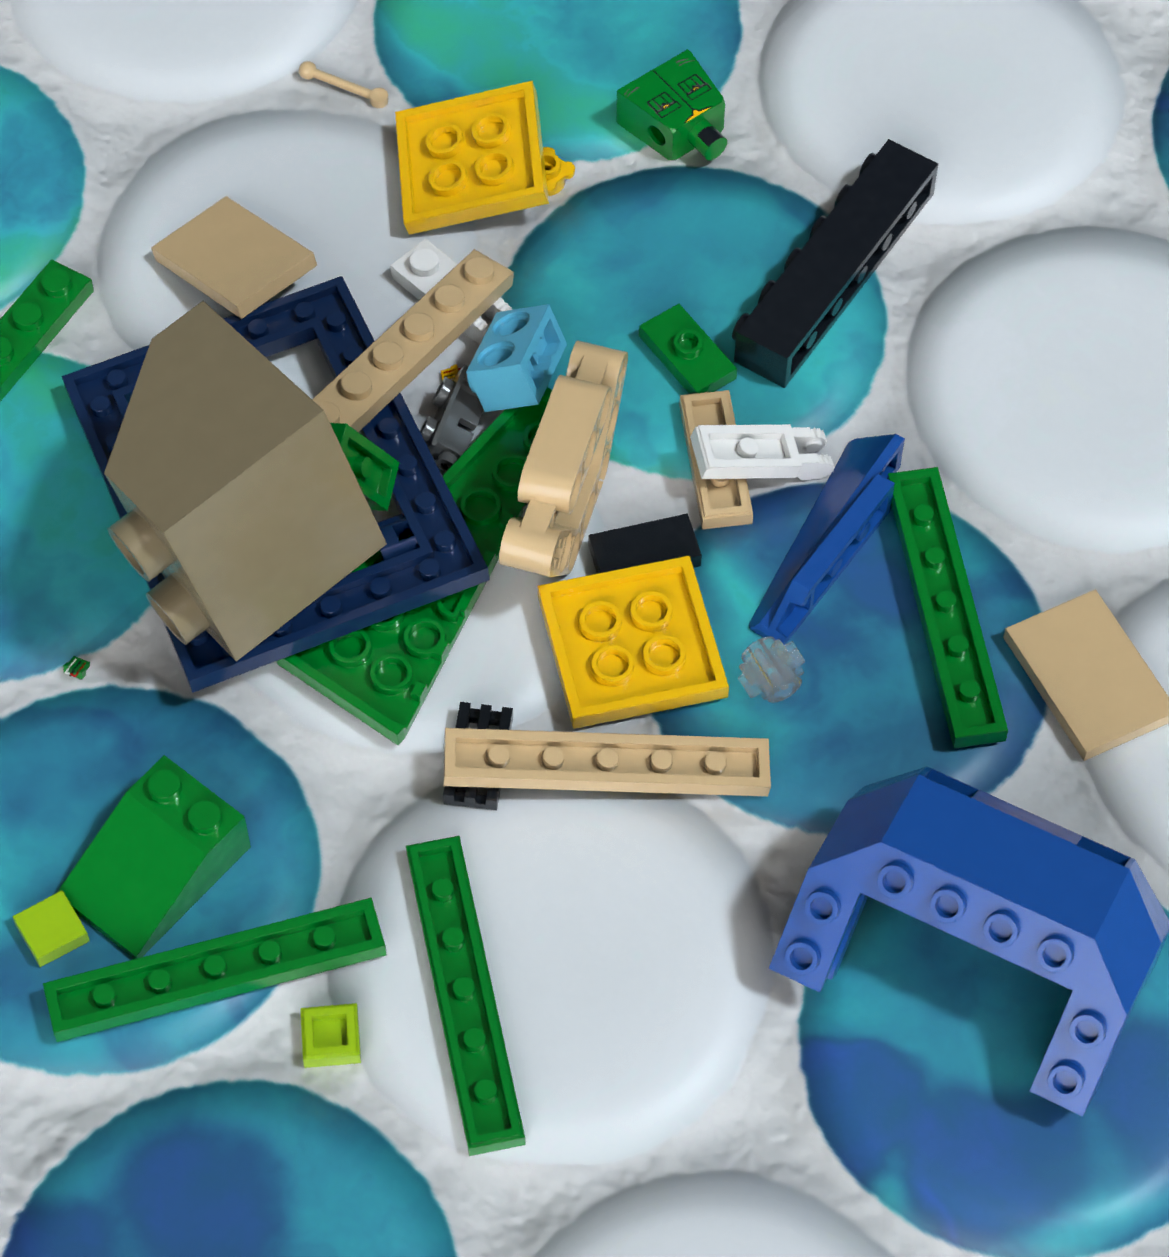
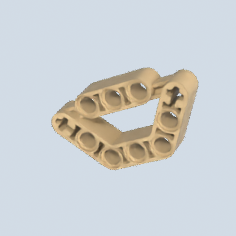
M579 340L574 344L566 376L559 375L557 377L520 477L517 498L518 502L526 503L528 506L524 517L511 518L506 525L499 551L500 565L548 577L571 573L603 481H599V479L604 480L607 473L627 370L628 352Z

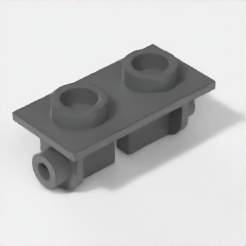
M465 364L453 380L447 377L442 380L432 400V404L438 407L435 417L428 416L420 429V433L433 459L436 460L437 467L443 471H447L469 448L474 435L457 426L458 423L475 430L484 411L477 394L472 392L468 382L464 380L469 367Z

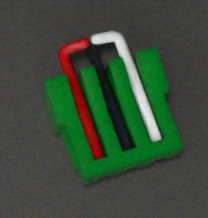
M73 656L69 662L63 665L64 673L82 680L86 676L90 662Z

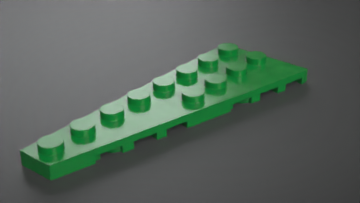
M548 387L539 405L505 409L442 476L488 567L489 577L499 559L501 541L508 521L511 518L521 517L527 506L526 503L518 502V487L525 461L552 389ZM409 533L407 535L399 537L398 539L399 541H402L404 539L410 538L411 535ZM380 550L351 573L382 562ZM486 582L278 660L277 664L399 746L407 736Z

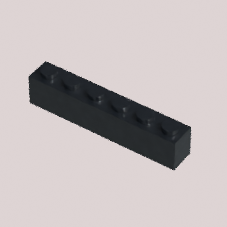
M890 139L887 140L877 154L870 153L861 166L857 180L852 186L846 184L839 192L834 209L827 217L822 215L817 219L810 232L808 242L802 249L797 247L791 252L782 275L777 281L770 280L765 285L756 308L751 314L744 313L737 321L732 333V339L736 340L734 362L785 388L934 195L938 163Z

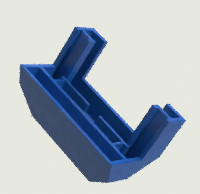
M923 767L861 788L847 801L809 866L769 969L820 993L827 978L832 980L837 974L867 898L870 897L1072 990V993L1030 1088V1092L1083 1116L1098 1089L1137 997L1154 969L1169 933V919L1137 861L930 767Z

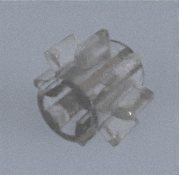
M768 636L753 642L742 653L741 659L743 663L739 665L742 674L738 679L750 698L760 694L763 700L767 699L771 703H776L790 697L800 688L802 684L800 676L804 674L801 665L805 662V659L793 641L783 645L780 639L776 640L774 637Z

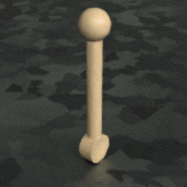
M305 61L299 67V74L304 79L316 78L370 99V104L375 108H383L388 104V92L383 88L367 89L321 71L311 61Z

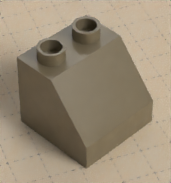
M204 301L200 302L151 339L104 472L127 512L126 515L107 528L124 557L146 581L149 582L159 573L163 574L165 579L148 591L146 597L170 631L183 644L187 645L206 630L237 662L382 549L387 543L324 410Z

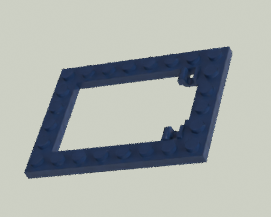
M343 276L264 303L243 319L235 314L223 318L265 357L316 339L334 379L375 342ZM149 345L61 376L119 518H122L127 512L104 472ZM401 392L360 430L364 437L400 462L392 492V498L400 514L377 523L387 545L380 549L383 561L348 574L237 662L206 630L185 645L163 622L192 693L490 580L488 567ZM410 533V538L399 541V537ZM159 573L149 582L146 581L149 590L165 579L162 573Z

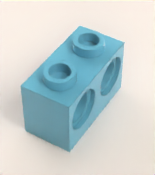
M549 304L496 312L466 371L469 387L472 392L477 394L485 412L539 405L567 345Z

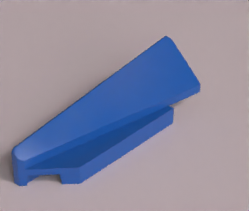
M898 434L857 438L847 444L834 468V472L831 473L753 615L749 623V628L753 632L783 648L890 513L895 483L887 479L888 473L897 472L901 466L905 438Z

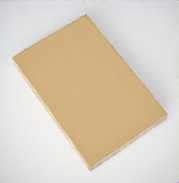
M227 196L151 247L157 262L241 319L317 266L312 251Z
M1096 589L1005 628L1004 640L1083 761L1169 724V696Z

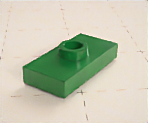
M679 303L639 325V337L689 394L714 392L737 379V368Z

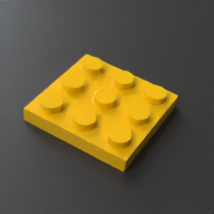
M533 81L395 112L403 222L409 235L549 204L538 98Z
M690 556L537 586L539 604L573 729L728 698L729 685Z

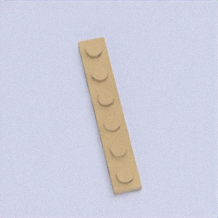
M474 249L312 400L324 410L330 423H346L359 432L513 286L514 272Z
M445 728L443 786L768 797L771 788L769 739Z

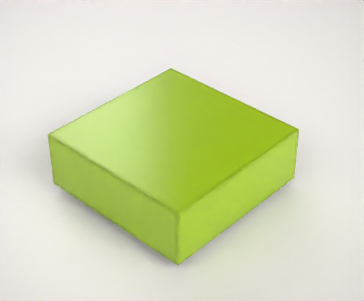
M62 890L12 916L16 927L39 967L90 941L86 929Z
M357 1003L300 1008L304 1068L361 1063Z

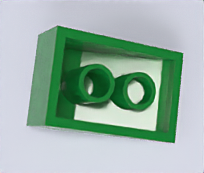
M163 755L124 794L58 892L62 890L79 916L133 959L141 958L251 847L245 816Z

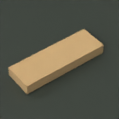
M729 390L680 395L679 407L702 530L753 524V510L747 479H701L690 439L694 428L698 427V425H736Z

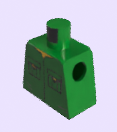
M688 49L617 90L616 122L666 159L677 160L696 149L706 160H714L725 150L727 139L721 134L724 129V98Z

